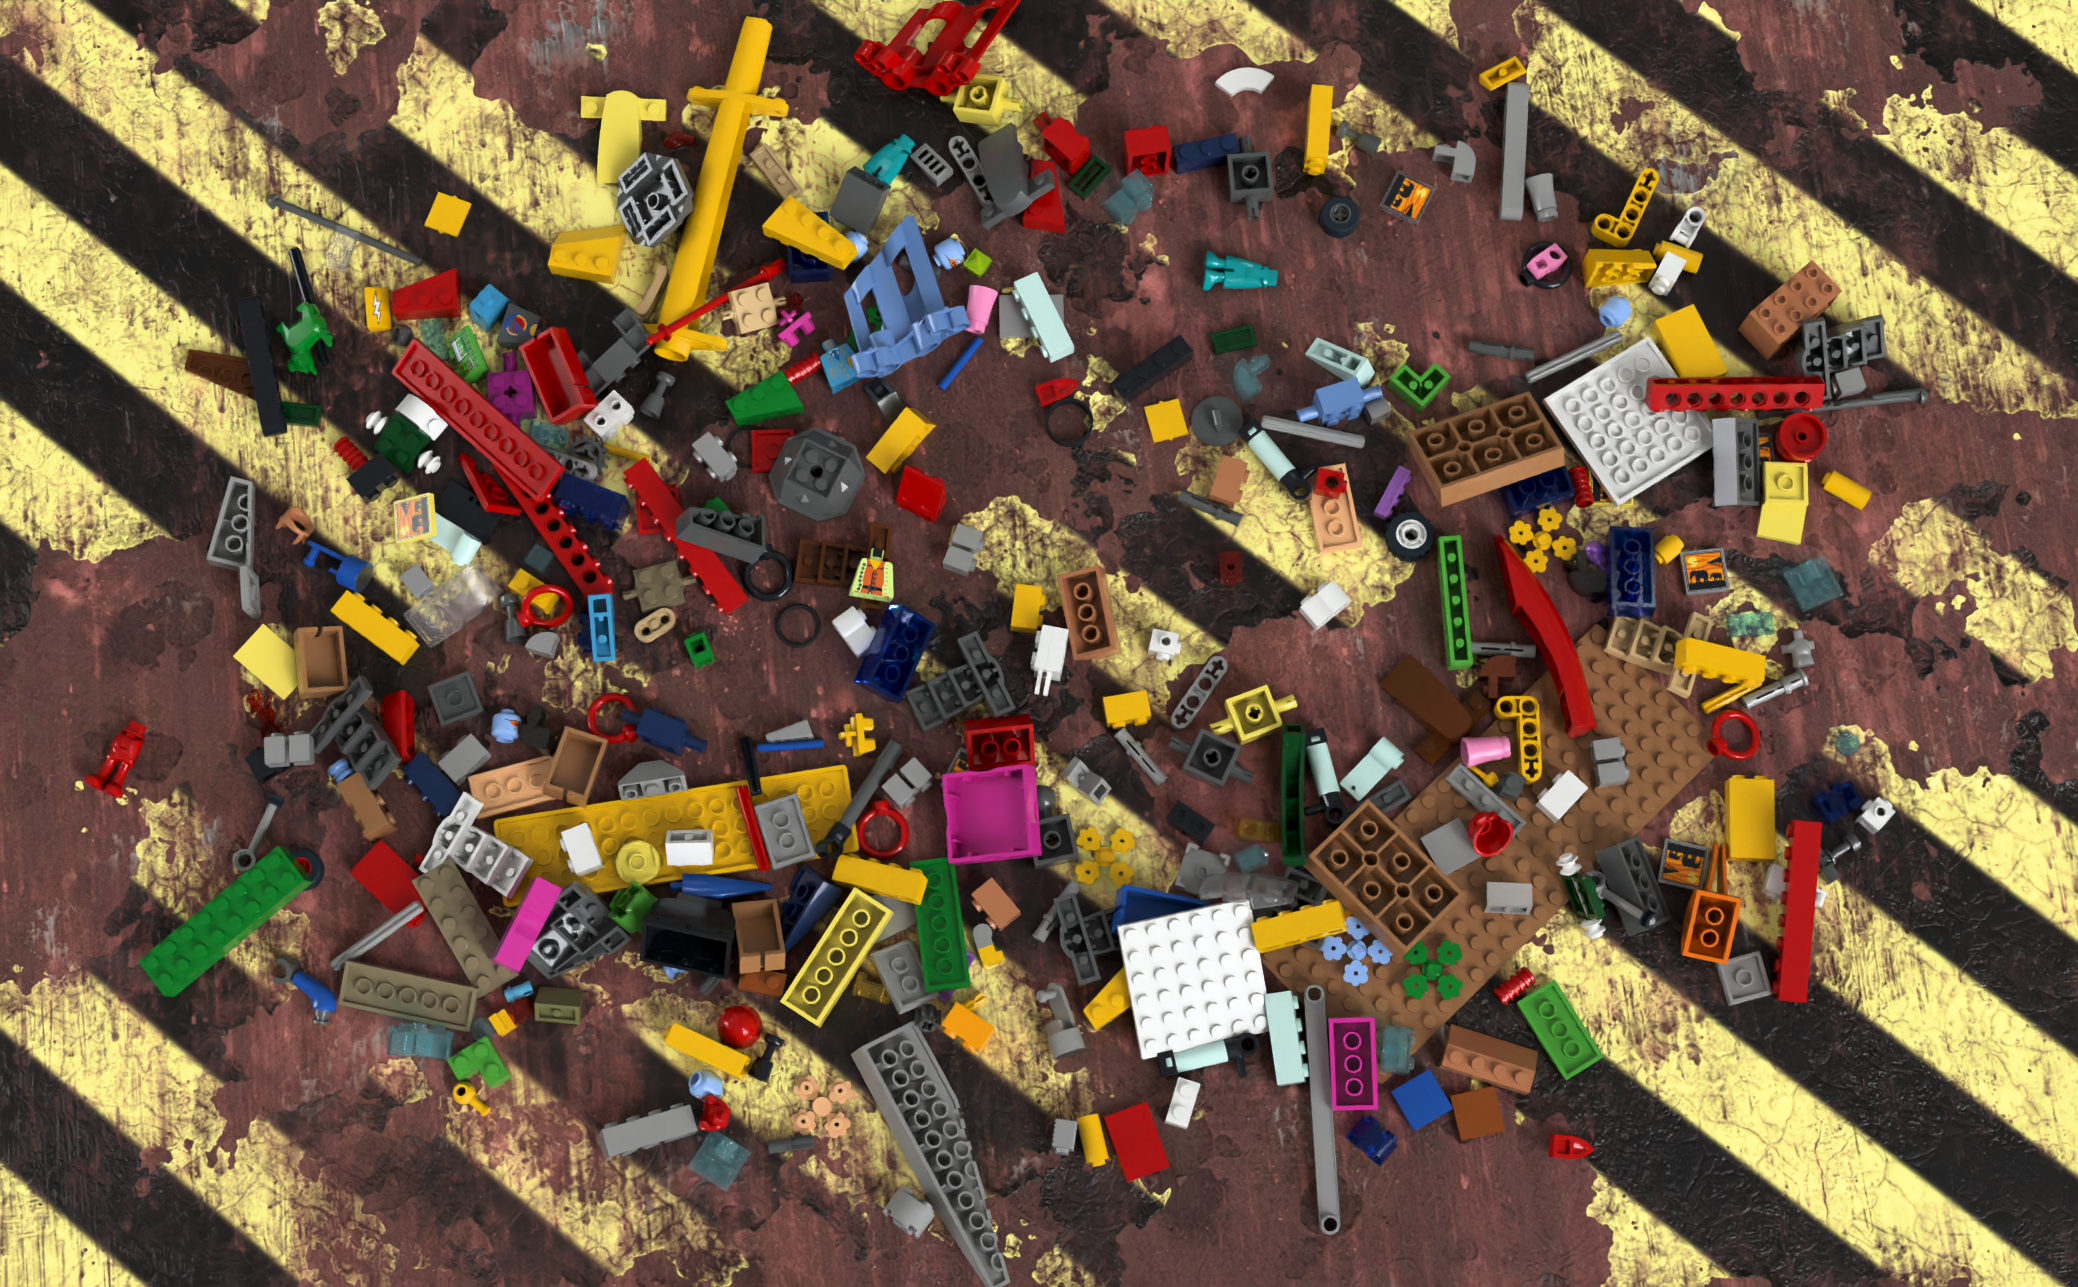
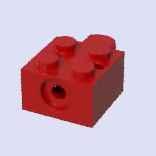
M1041 112L1039 118L1036 117L1033 120L1034 126L1041 132V149L1070 177L1089 161L1090 142L1085 135H1079L1074 130L1075 128L1069 120H1064L1059 116L1053 121L1045 112Z

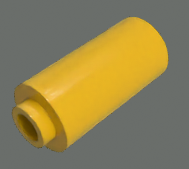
M1664 240L1660 244L1656 243L1652 254L1656 256L1655 261L1661 262L1667 251L1687 260L1682 270L1694 274L1697 273L1703 258L1702 253Z
M1835 470L1832 473L1827 472L1821 481L1824 484L1822 489L1859 510L1863 509L1872 494V491Z
M1092 1114L1077 1118L1076 1121L1078 1122L1077 1125L1087 1164L1091 1163L1092 1167L1106 1164L1105 1160L1109 1159L1099 1115Z

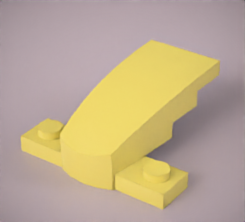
M623 90L613 91L607 94L606 97L581 96V118H602L598 149L597 183H618V177L641 156V120L666 121L667 100L640 99L635 94Z

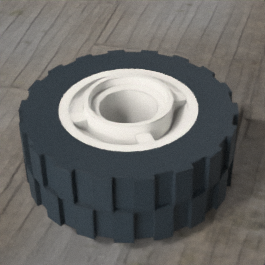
M1405 512L1404 514L1397 515L1389 524L1385 535V543L1392 556L1397 557L1400 561L1417 562L1421 558L1426 557L1434 544V527L1431 525V521L1426 519L1424 515L1417 514V512ZM1405 534H1412L1415 540H1408Z

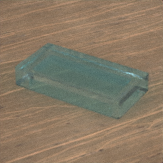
M442 318L420 322L424 344L443 361L450 360Z
M1772 612L1731 614L1726 616L1729 638L1774 634Z

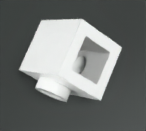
M1153 628L1148 654L1156 656V659L1161 661L1174 660V655L1180 653L1182 641H1178L1179 634Z
M1877 797L1873 801L1869 799L1861 807L1863 812L1856 820L1871 834H1875L1896 811L1892 809L1889 801Z

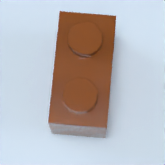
M760 969V972L741 974L738 989L743 992L782 999L786 993L789 977L787 974Z

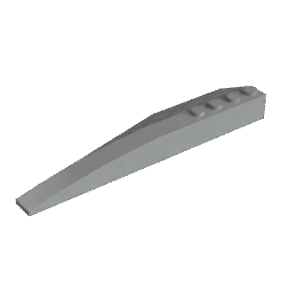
M915 1020L860 1047L851 1056L913 1172L959 1248L986 1287H1003L1010 1283L1003 1254L999 1252L997 1245L999 1240L996 1232L993 1231L990 1209L987 1210L984 1200L986 1195L977 1164L972 1158L971 1143L967 1141L964 1130L966 1126L964 1119H961L959 1113L960 1105L921 1030L918 1026H915Z

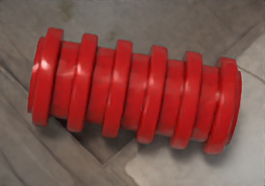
M813 352L812 356L808 355L805 360L800 359L799 363L795 362L794 366L790 365L788 366L789 369L786 370L784 368L782 371L790 385L794 386V382L799 383L800 379H806L805 376L808 375L810 377L812 372L817 373L818 369L822 370L823 365L817 353Z
M342 437L334 444V452H338V456L342 457V460L348 466H351V469L355 472L369 461L367 456L363 455V452L357 446H354V443L348 437Z
M1576 466L1567 471L1568 481L1571 483L1570 487L1573 489L1572 494L1574 495V501H1576L1575 505L1578 508L1589 507L1595 502L1594 497H1592L1593 493L1589 480L1587 479V473H1585L1586 469L1582 466Z
M1522 967L1520 972H1515V976H1510V980L1506 979L1504 981L1505 984H1500L1498 989H1493L1496 998L1503 1005H1507L1509 1000L1513 1001V997H1518L1519 992L1523 993L1525 991L1524 988H1529L1531 983H1536L1534 975L1528 968Z

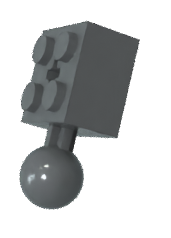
M1038 785L1037 799L1042 856L1032 857L1035 870L1079 861L1069 813L1053 817L1052 809L1056 804V794L1049 786ZM1050 837H1053L1054 841L1058 840L1055 846L1047 844Z

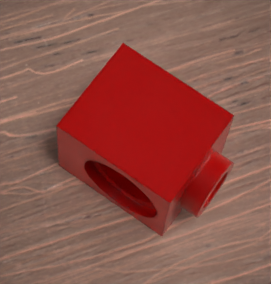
M1319 467L1313 494L1339 499L1340 493L1345 494L1347 481L1344 480L1345 473ZM1332 480L1337 486L1330 488L1325 482Z

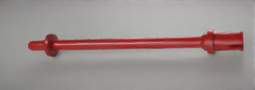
M778 258L767 266L763 265L759 267L756 275L668 326L660 323L657 326L658 331L646 338V344L652 345L661 339L666 342L670 341L672 338L671 333L728 301L727 292L751 287L761 281H771L773 276L787 269L783 259Z

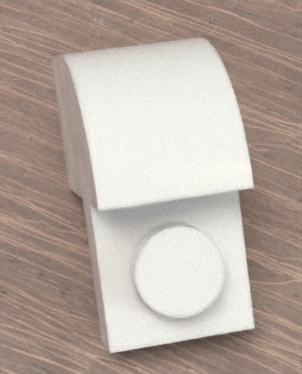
M408 394L395 409L431 436L433 441L448 426L430 406L412 394Z

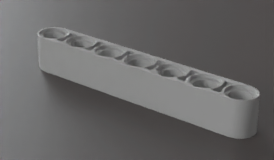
M1507 82L1499 220H1522L1529 83Z

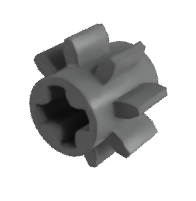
M931 1004L922 1005L920 1010H915V1026H919L924 1032L934 1031L936 1026H941V1010H937Z

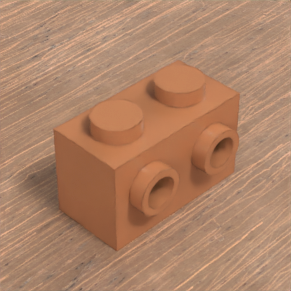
M1223 455L1208 500L1218 504H1225L1230 508L1234 507L1235 502L1239 503L1243 494V490H1240L1242 482H1247L1250 473L1249 470H1246L1248 463Z
M992 877L971 894L973 899L971 904L978 912L983 911L986 914L987 918L985 920L993 930L995 928L999 931L1003 930L1021 915V911Z

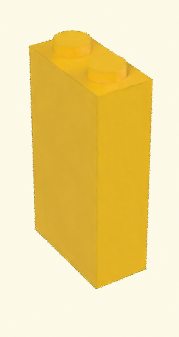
M1312 84L1308 100L1303 172H1308L1310 175H1319L1325 172L1329 151L1333 86Z
M1694 304L1654 321L1651 329L1678 378L1725 377L1728 373V369Z
M1732 775L1731 778L1725 781L1726 861L1772 862L1775 860L1774 780L1767 779V776H1754V779H1745L1744 775Z
M675 1022L672 1027H667L663 1036L666 1039L664 1043L668 1047L740 1081H743L752 1062L748 1056Z

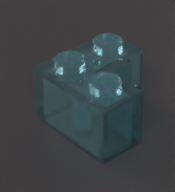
M1136 168L1121 181L1120 190L1104 202V211L1120 228L1125 224H1131L1139 212H1145L1152 206L1154 185Z
M400 1023L399 1027H390L387 1055L423 1057L437 1060L448 1059L452 1053L454 1032L445 1031L444 1026L433 1025L430 1029L426 1028L424 1023Z

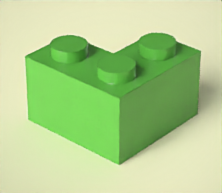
M1435 362L1421 377L1406 364H1403L1390 378L1387 387L1420 414L1445 388L1451 376Z
M488 1036L483 1037L447 1059L455 1076L462 1082L480 1071L488 1086L494 1089L513 1077L492 1039Z

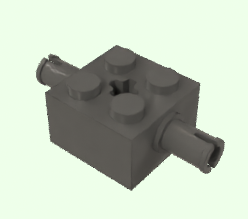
M1245 136L1238 139L1240 153L1227 154L1226 158L1229 203H1246V218L1252 221L1254 214L1255 221L1260 219L1258 202L1272 201L1274 189L1270 151L1253 152L1252 137L1247 136L1245 144Z
M1201 728L1195 743L1192 742L1191 744L1174 735L1168 747L1186 755L1187 760L1182 768V773L1222 791L1227 779L1230 777H1234L1249 785L1255 773L1237 765L1236 759L1241 751V746ZM1214 756L1215 762L1209 763L1208 758Z

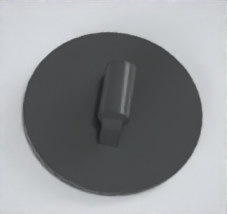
M1213 396L1206 398L1193 411L1191 418L1192 429L1197 438L1207 445H1227L1239 436L1238 430L1243 427L1242 412L1235 402L1226 397Z

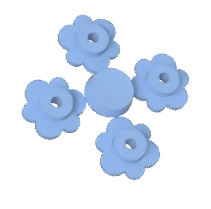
M1351 916L1346 919L1348 931L1346 932L1350 935L1352 934L1355 940L1351 941L1346 947L1340 937L1327 936L1322 951L1324 952V958L1329 961L1333 958L1340 960L1342 954L1347 951L1348 956L1354 961L1351 962V965L1347 964L1344 967L1346 972L1343 975V979L1345 982H1351L1353 986H1358L1359 983L1363 984L1368 981V975L1366 974L1368 968L1365 965L1362 966V963L1359 961L1365 957L1366 953L1372 957L1374 963L1380 962L1381 964H1387L1390 961L1389 956L1393 954L1379 940H1374L1367 949L1360 939L1363 935H1368L1370 931L1356 917Z

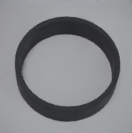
M1064 398L1055 402L1049 408L1046 415V430L1049 437L1056 444L1063 447H1076L1090 437L1093 429V415L1090 408L1084 402L1074 398ZM1073 404L1087 412L1091 425L1088 432L1082 438L1075 441H1064L1057 438L1051 432L1048 420L1051 413L1059 406Z

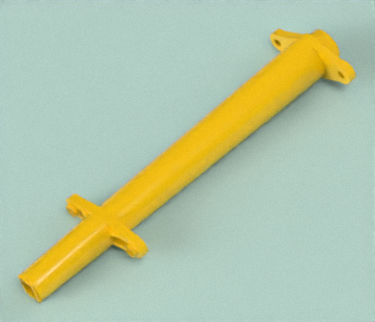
M746 16L724 89L712 90L694 86V88L688 90V101L697 105L717 108L718 111L692 199L694 210L687 216L657 324L642 323L651 334L658 331L657 326L660 323L668 326L704 305L750 114L786 117L788 114L789 105L786 104L785 100L757 96L773 29L767 19ZM700 316L671 333L672 338L670 341L666 342L663 339L657 341L654 352L668 360L683 362L688 360L689 353L693 350L725 352L728 341L718 336L697 332Z

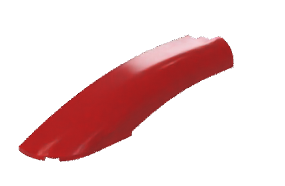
M1494 534L1493 540L1512 618L1519 620L1545 662L1559 698L1568 739L1585 736L1588 730L1597 729V724L1584 672L1568 629L1552 599L1533 571L1500 534Z

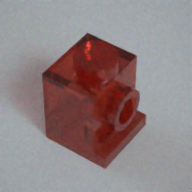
M1241 551L1219 552V583L1225 582V585H1236L1238 582H1241ZM1227 565H1234L1235 569L1228 570Z

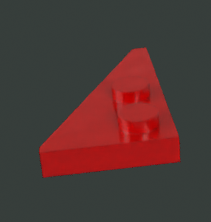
M461 452L458 460L484 511L519 516L523 508L520 505L514 506L506 499L509 494L486 472L482 475L474 467L476 462L466 453Z

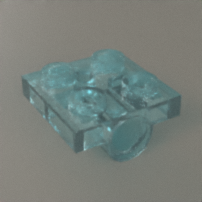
M1824 555L1816 559L1807 560L1783 573L1802 613L1843 595Z
M711 1131L688 1168L727 1192L751 1152L718 1131Z

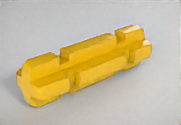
M981 992L973 995L972 999L969 998L961 1005L973 1012L977 1009V1006L980 1007L986 1002V998Z

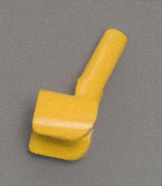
M1476 766L1469 767V769L1482 778L1487 787H1493L1498 783L1499 778L1493 771L1486 775Z

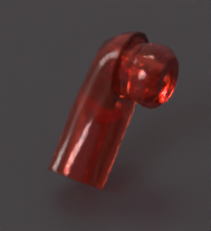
M675 131L664 139V146L667 149H674L681 144L693 146L696 137Z
M799 293L790 295V301L787 306L776 308L777 319L782 318L780 312L783 310L788 314L793 310L798 313L803 305V299Z

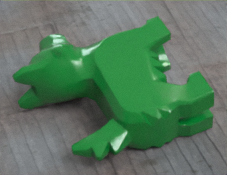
M302 302L296 308L298 312H302V320L295 322L289 327L282 322L276 330L281 333L292 355L291 359L287 362L289 371L295 372L298 370L306 374L310 371L317 375L310 349L320 338L328 347H332L333 336L327 330L326 320L320 315L317 306L313 303Z

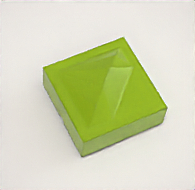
M975 248L963 263V267L978 278H981L992 264V259Z

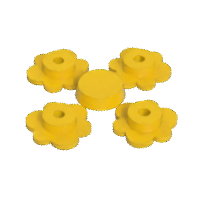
M1554 508L1540 510V518H1538L1537 523L1542 525L1543 531L1537 532L1535 535L1530 531L1531 525L1524 524L1521 520L1516 521L1514 526L1509 528V533L1511 534L1510 541L1512 543L1519 542L1520 545H1525L1527 541L1533 539V545L1536 549L1533 552L1528 551L1524 559L1533 573L1546 570L1548 558L1543 556V550H1547L1551 545L1552 549L1555 550L1554 555L1561 557L1564 561L1570 560L1571 556L1577 552L1574 547L1576 542L1573 538L1566 539L1565 536H1560L1559 540H1555L1552 543V537L1547 532H1550L1552 529L1557 530L1559 523L1563 519L1562 515L1556 513Z
M1095 827L1080 830V836L1076 839L1077 845L1083 847L1085 852L1090 851V849L1097 852L1095 854L1096 862L1084 860L1082 864L1075 867L1078 881L1085 882L1086 885H1093L1095 879L1100 877V872L1098 871L1100 865L1103 867L1110 866L1111 872L1108 877L1113 880L1115 886L1121 887L1123 884H1129L1131 877L1134 875V869L1128 867L1124 861L1120 864L1113 862L1115 860L1114 852L1121 851V853L1125 854L1128 852V849L1135 847L1132 832H1126L1123 828H1118L1115 834L1110 837V841L1113 842L1111 848H1100L1099 842L1102 840V836L1097 834Z

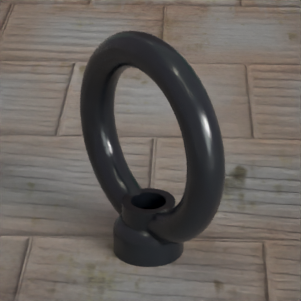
M1542 241L1530 246L1523 255V271L1518 273V278L1522 285L1526 288L1534 285L1541 289L1549 290L1564 285L1572 273V261L1568 252L1558 245L1568 256L1563 262L1564 270L1558 279L1553 281L1537 280L1526 266L1536 252L1547 249L1554 242Z
M766 544V551L753 564L745 563L742 571V581L745 589L752 597L766 602L775 601L784 597L790 591L794 581V568L784 554L772 550V544ZM775 559L785 569V582L775 592H761L755 588L751 581L752 568L758 561Z

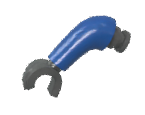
M289 956L276 958L275 961L278 965L282 964L286 967V976L274 977L273 982H292L293 985L310 998L311 1008L315 1009L314 1015H316L312 1022L320 1025H329L330 1021L327 1018L331 1017V1011H336L337 1008L336 997L331 989L302 971L301 963L297 959Z

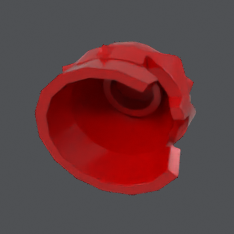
M1483 810L1475 814L1468 827L1469 839L1475 852L1482 857H1492L1502 852L1509 845L1513 836V826L1510 822L1502 819L1494 810L1491 812Z
M745 1005L730 1006L724 1009L717 1022V1032L721 1041L728 1047L745 1049L752 1046L759 1039L762 1032V1020L759 1013L753 1007L748 1008Z

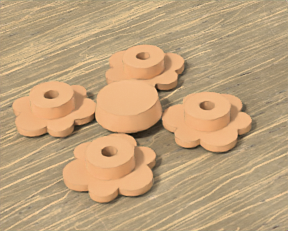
M812 1075L806 1076L805 1079L800 1077L797 1080L798 1084L794 1087V1093L800 1095L802 1101L807 1099L814 1100L812 1103L813 1112H806L804 1109H800L798 1114H793L791 1116V1122L794 1124L793 1130L795 1132L800 1131L802 1135H808L811 1129L816 1127L814 1122L816 1114L820 1117L827 1116V1123L824 1125V1128L829 1131L830 1137L845 1136L847 1134L846 1129L851 1125L850 1120L844 1118L845 1116L842 1112L837 1113V1115L830 1112L832 1110V1102L838 1101L840 1104H844L846 1099L849 1100L853 1097V1090L850 1089L851 1083L849 1081L845 1082L842 1078H836L834 1084L828 1086L830 1091L829 1098L825 1096L817 1097L820 1085L815 1083V1077Z

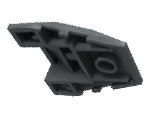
M572 881L561 890L526 959L547 979H551L575 969V966L584 962L591 963L599 956L615 953L631 941L632 937L629 932L607 915L612 909L587 884Z

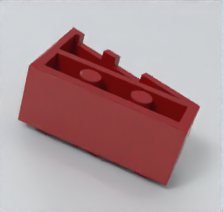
M1033 159L1030 179L1049 168L1054 173L1055 188L1034 200L1024 210L1023 228L1065 234V221L1055 164L1051 161Z
M457 268L393 291L392 313L397 321L462 317L461 276Z

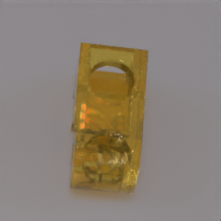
M1240 817L1237 820L1235 840L1278 843L1279 824Z
M858 972L852 991L853 995L882 1004L892 1002L883 983L878 984L867 980V973Z

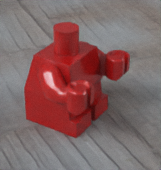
M707 1095L702 1108L704 1113H701L698 1122V1129L710 1132L720 1129L724 1130L729 1120L731 1108L722 1099L713 1095Z

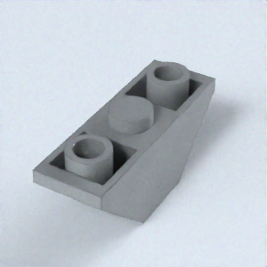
M663 760L638 763L618 781V789L622 801L688 791L684 771Z

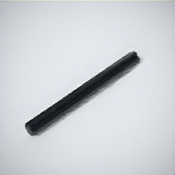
M298 247L291 248L288 253L302 300L317 306L301 250ZM320 338L315 343L320 361L323 366L333 364L330 347Z

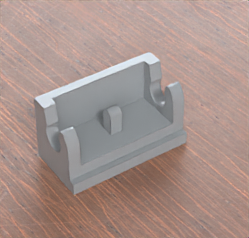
M1486 883V890H1484V913L1529 915L1532 909V884Z

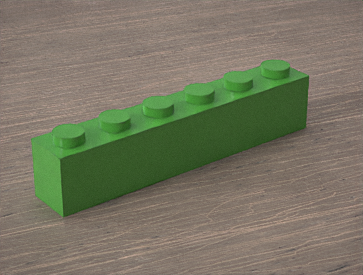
M1461 535L1440 536L1436 541V554L1447 670L1470 669L1473 665Z

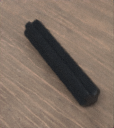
M742 737L740 743L750 795H761L762 788L752 737Z

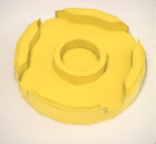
M641 840L625 844L620 849L615 860L619 876L627 883L637 881L640 885L651 882L658 875L661 867L660 856L656 848Z

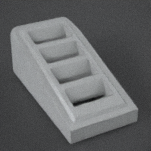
M926 143L910 155L914 163L937 187L953 175L951 166ZM926 150L928 154L919 159L918 156ZM932 157L933 159L925 165L924 162ZM935 162H937L938 165H936L933 169H929V167H931ZM942 168L943 170L936 175L935 172Z
M806 719L765 735L768 743L814 739Z

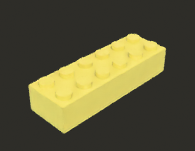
M854 887L780 1002L816 1026L821 1027L894 915L893 911Z

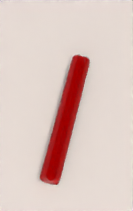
M746 785L737 787L735 791L758 870L765 871L770 869V864Z

